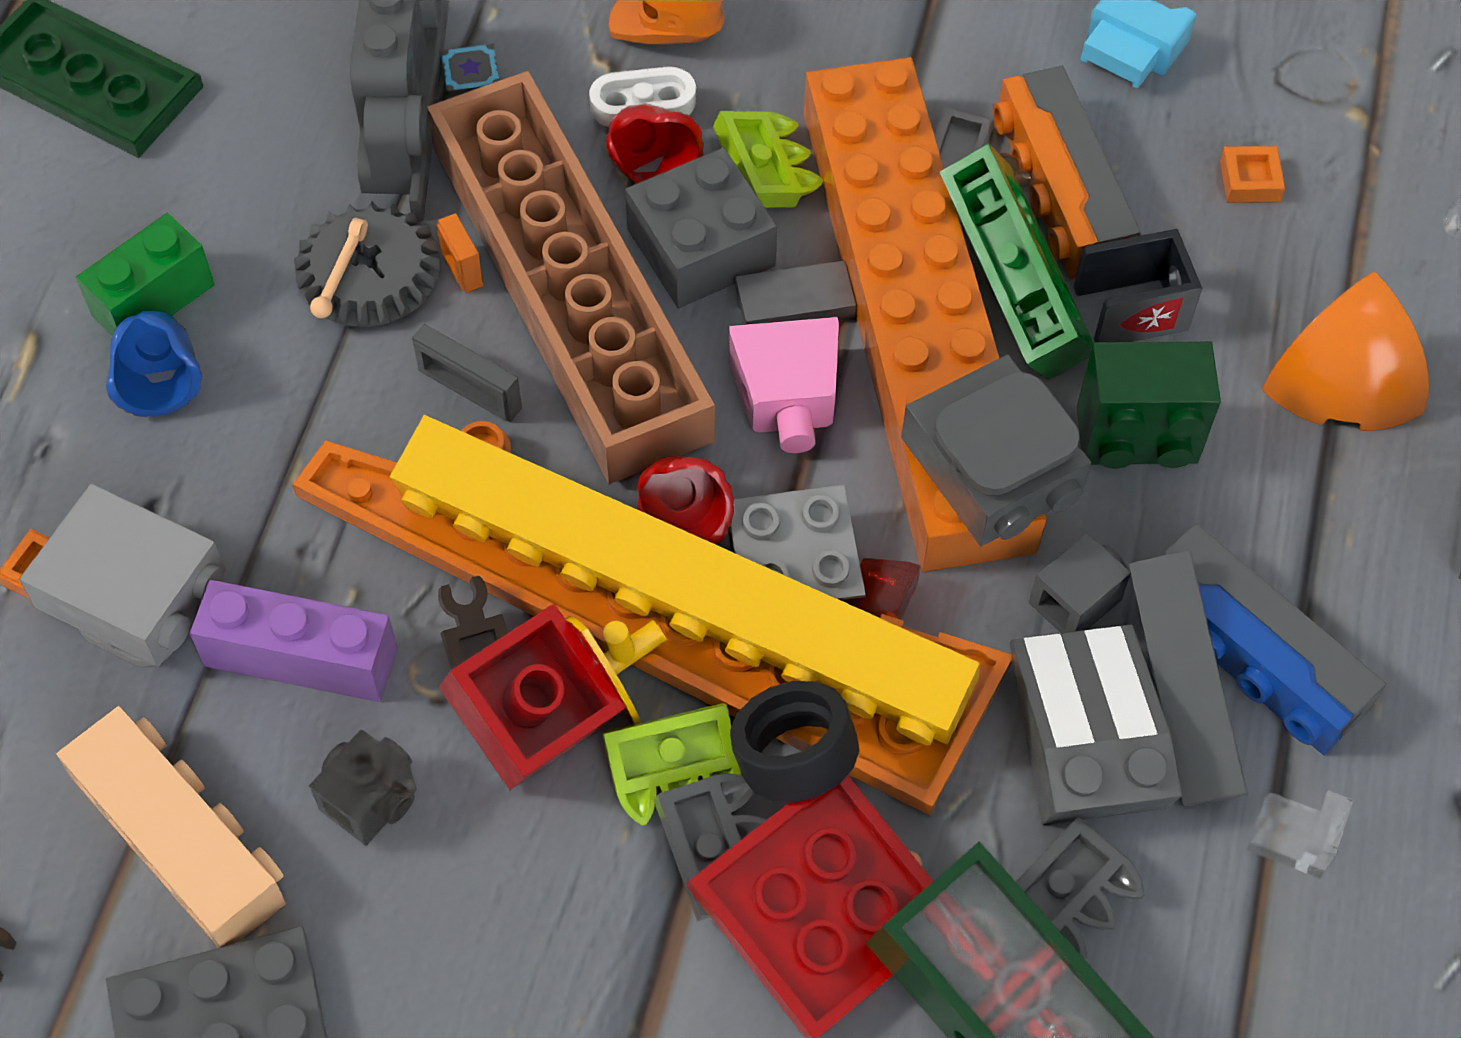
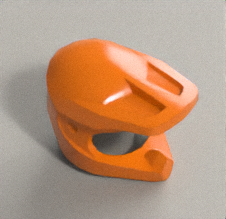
M617 0L609 15L610 35L615 39L644 44L697 43L706 41L719 32L724 25L723 0Z

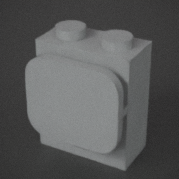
M90 484L19 580L36 609L79 629L83 638L88 642L135 665L143 667L155 666L158 668L185 641L189 629L196 618L209 580L223 582L226 570L214 541L98 486Z

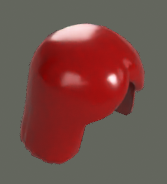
M647 103L629 105L620 110L609 124L606 149L609 158L618 170L638 184L702 157L704 147L702 141L703 132L693 118L682 112L670 111ZM664 155L655 172H634V170Z
M671 456L654 462L640 475L637 484L639 495L637 510L715 545L723 541L728 533V527L732 523L734 497L731 485L726 481L724 471L719 466L713 465L710 461L702 458Z

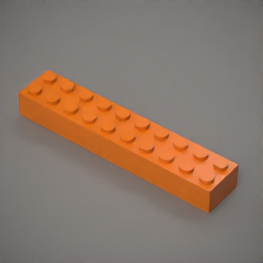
M912 57L806 71L803 114L819 176L824 180L822 188L841 261L845 260L856 302V319L921 571L928 572L1037 554L1046 523L1045 513L1034 518L1030 525L1017 536L1007 540L998 537L980 547L901 438L906 405L999 359L957 211L940 175V171L944 167Z

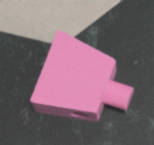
M838 317L729 326V364L750 427L758 433L778 431L781 449L787 453H802L810 450L815 445L813 428L828 427L833 424L839 333Z

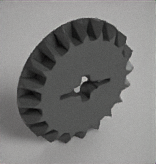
M371 201L366 209H355L349 203L345 213L337 216L328 212L325 223L322 225L311 224L310 236L305 240H299V255L297 258H294L297 285L302 297L309 306L314 298L321 296L347 241L349 226L353 218H360L368 223L366 236L362 242H358L331 299L332 313L326 319L355 327L384 325L412 313L428 299L434 290L441 267L438 244L434 240L429 226L420 224L413 212L408 214L400 213L394 204L387 209H381L373 201ZM357 253L365 254L370 259L376 258L379 276L373 268L369 269L365 264L358 265Z

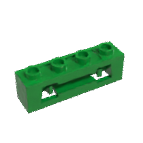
M987 144L940 171V175L1027 365L1049 380L1088 359L1092 350L1093 340L1011 165Z

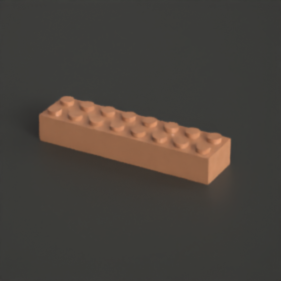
M529 71L427 106L433 148L608 484L642 472L662 458L681 456L714 443L715 404Z

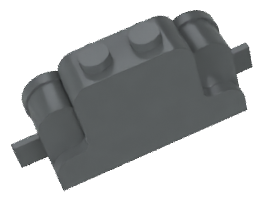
M359 0L351 53L350 79L360 127L357 166L361 193L409 195L411 212L414 213L418 221H422L425 213L433 144L427 106L433 105L438 101L442 66L441 50L444 49L449 0Z

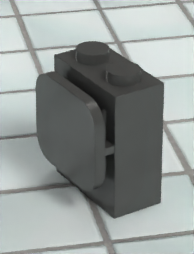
M1008 354L917 399L905 407L901 438L980 547L998 537L1007 540L1017 536L1030 525L1034 518L1050 510L1054 513L1062 512L1074 505L1084 493L1083 489L1091 461L1078 446L1079 431L1076 424L1046 385L1036 376L1021 372Z

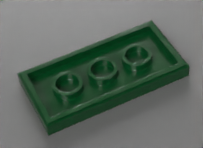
M25 0L0 25L1 89L137 158L141 157L204 87L200 74L50 0Z

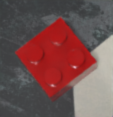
M555 603L450 670L439 686L509 790H512L606 726L626 708V705Z

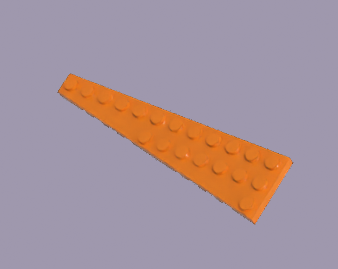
M325 440L292 484L296 497L469 584V580L472 577L480 576L484 580L489 594L532 616L537 615L555 603L565 619L572 616L586 626L600 649L604 652L609 650L603 636V630L608 623L621 621L626 624L630 635L654 620L664 633L667 641L633 663L632 666L711 706L721 703L726 704L729 715L736 717L737 713L752 697L772 686L787 683L781 677L784 670L762 660L758 667L745 664L729 655L725 651L727 644L707 635H705L703 641L688 638L674 630L669 625L672 619L653 610H650L647 616L636 614L618 604L614 600L616 594L596 585L593 591L584 590L561 577L562 569L543 560L538 567L529 565L508 553L506 550L508 544L491 536H488L486 542L474 540L458 531L453 526L455 520L436 512L433 518H427L410 510L401 503L400 500L403 496L390 479V475L397 462ZM881 614L880 618L980 663L979 679L948 745L935 739L932 740L930 745L918 743L896 730L898 722L876 712L872 719H868L849 711L857 733L860 751L854 769L848 775L930 816L1008 673L1013 661L1012 654L939 632L938 637L903 626L904 620ZM804 726L789 730L776 738L800 751H804L816 744L828 729Z

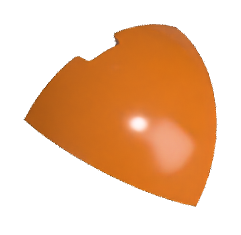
M1373 271L1334 300L1300 333L1278 360L1261 390L1284 409L1310 422L1322 425L1327 419L1359 423L1360 431H1375L1396 427L1423 415L1429 396V375L1425 354L1411 319L1393 291Z

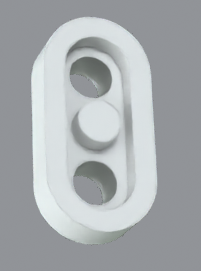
M677 67L608 73L595 80L590 88V110L594 119L609 127V124L620 110L629 105L647 103L670 111L690 115L696 105V84L688 72Z

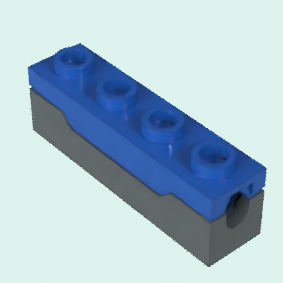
M1196 523L1171 545L1163 555L1190 549L1218 665L1237 681L1239 688L1249 699L1257 703H1263L1281 718L1287 730L1295 739L1303 744L1312 745L1324 756L1338 740L1371 710L1387 683Z

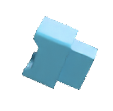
M1100 0L1093 9L1087 34L1088 39L1084 42L1080 60L1085 63L1090 61L1132 82V86L1138 89L1151 71L1160 76L1165 75L1188 44L1195 23L1196 13L1187 7L1170 9L1154 0Z

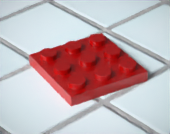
M847 775L838 786L819 797L786 804L689 880L686 886L804 1038H819L893 976L868 947L866 942L884 924L928 887L933 880L849 775Z

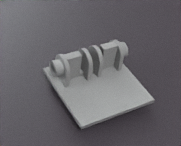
M844 485L734 499V514L732 523L728 527L731 551H734L735 554L838 600L865 597L866 594Z

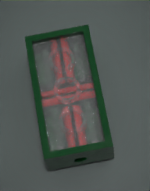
M980 841L884 924L866 942L868 947L947 1038H1154Z

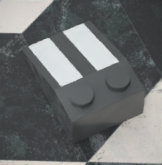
M1133 624L1020 638L1010 641L1042 825L1071 822L1078 816L1082 820L1162 810L1182 797L1171 734Z

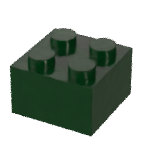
M1212 341L1093 342L1076 405L1081 450L1091 461V465H1102L1106 468L1117 469L1129 466L1130 464H1160L1167 468H1178L1188 464L1199 463L1221 403Z

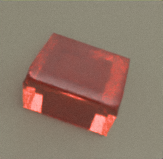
M863 558L860 569L866 595L862 598L842 601L879 618L881 614L901 619L918 585L921 566L906 561Z

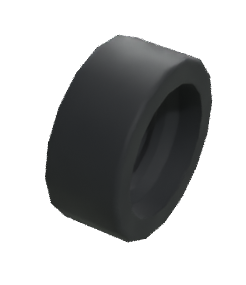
M791 681L766 689L752 697L737 713L730 730L732 750L743 779L755 794L774 802L796 803L823 795L838 786L854 769L860 751L857 733L846 701L834 688L816 681ZM804 726L828 729L816 744L802 752L787 756H768L762 753L773 739L789 730Z

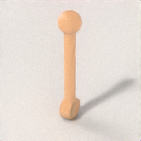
M353 218L351 221L347 241L321 296L314 298L311 302L310 311L315 317L326 318L332 313L331 299L358 242H362L366 236L368 228L366 220Z

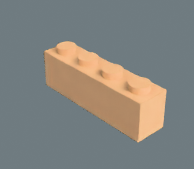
M117 706L56 753L57 757L75 784L218 948L241 942L286 905L277 885V882L284 877L283 873L261 847L250 853L239 841L238 837L244 831L222 803H218L212 809L198 795L205 789L204 785L182 759L172 766L160 751L167 747V745L151 723L144 717L134 723L122 708Z

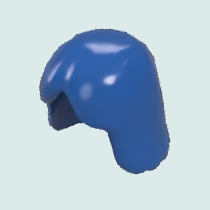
M142 311L138 315L126 318L118 325L111 339L110 367L106 382L108 397L118 408L138 417H157L178 411L180 408L188 405L193 397L197 396L201 389L202 380L200 365L195 358L193 345L187 330L173 316L159 311ZM176 370L171 379L152 383L145 376V374Z

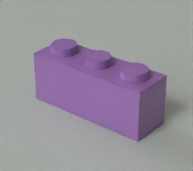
M209 580L190 631V636L205 667L381 702L398 649L389 615L215 580Z

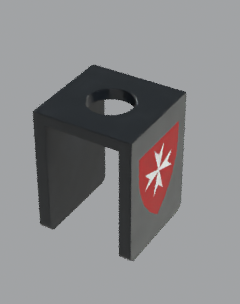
M1178 228L1083 248L1074 283V290L1077 296L1160 280L1163 287L1161 289L1105 300L1097 324L1094 342H1134L1189 330L1203 288ZM1177 270L1180 275L1181 285H1178Z

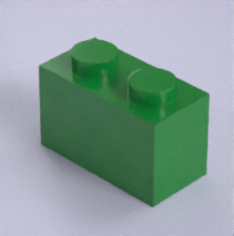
M168 212L75 276L91 316L112 336L118 325L130 316L138 315L142 311H159L173 316L215 285L202 244Z

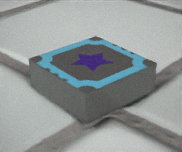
M494 44L441 50L448 99L499 81Z

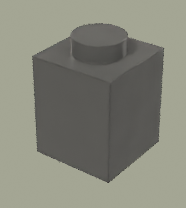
M1086 533L1036 575L1029 604L1060 633L1088 630L1122 601L1131 572L1126 568L1123 559L1113 548L1101 545L1089 533Z

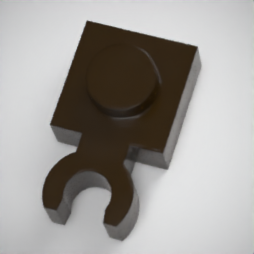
M480 576L472 577L469 580L473 591V600L470 604H458L452 597L449 584L441 586L438 591V600L442 610L450 617L455 618L457 627L440 633L451 670L508 633L503 614L489 618L484 616L482 608L487 601L488 591L484 580Z

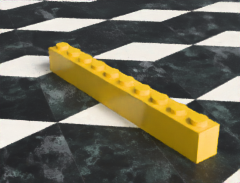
M423 415L390 475V479L403 496L400 500L401 503L410 510L427 518H433L436 512L455 520L453 526L458 531L474 540L486 542L488 536L502 541L508 544L506 548L508 553L529 565L538 567L543 560L562 569L561 577L571 584L587 591H593L596 585L616 594L614 600L618 604L636 614L647 616L650 610H653L672 619L669 625L688 638L703 641L705 635L727 644L725 651L745 664L758 667L762 660L784 670L781 677L787 682L816 681L834 688L846 701L849 711L868 719H872L876 712L898 722L896 730L918 743L930 745L932 740L935 739L948 745L979 679L980 663L429 416Z

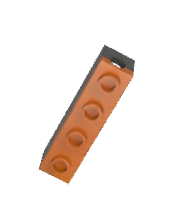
M1064 66L1026 73L1021 77L1017 75L1002 79L999 101L993 104L995 127L1000 135L1006 134L1011 145L1013 168L1018 176L1024 175L1029 186V200L1032 211L1037 218L1042 217L1048 229V244L1054 259L1062 261L1070 280L1076 279L1083 248L1140 236L1141 231Z

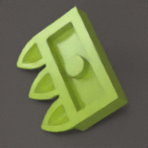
M720 111L713 124L719 142L732 158L765 208L796 207L801 197L816 191L824 182L822 177L809 170L795 167L807 160L811 155V151L796 142L784 140V138L790 136L798 128L799 124L787 116L768 111Z
M721 703L602 731L615 793L621 806L633 820L642 826L648 823L655 809L656 786H660L663 793L699 781L698 776L706 779L727 773L741 775L732 750L730 737L731 722L726 704Z

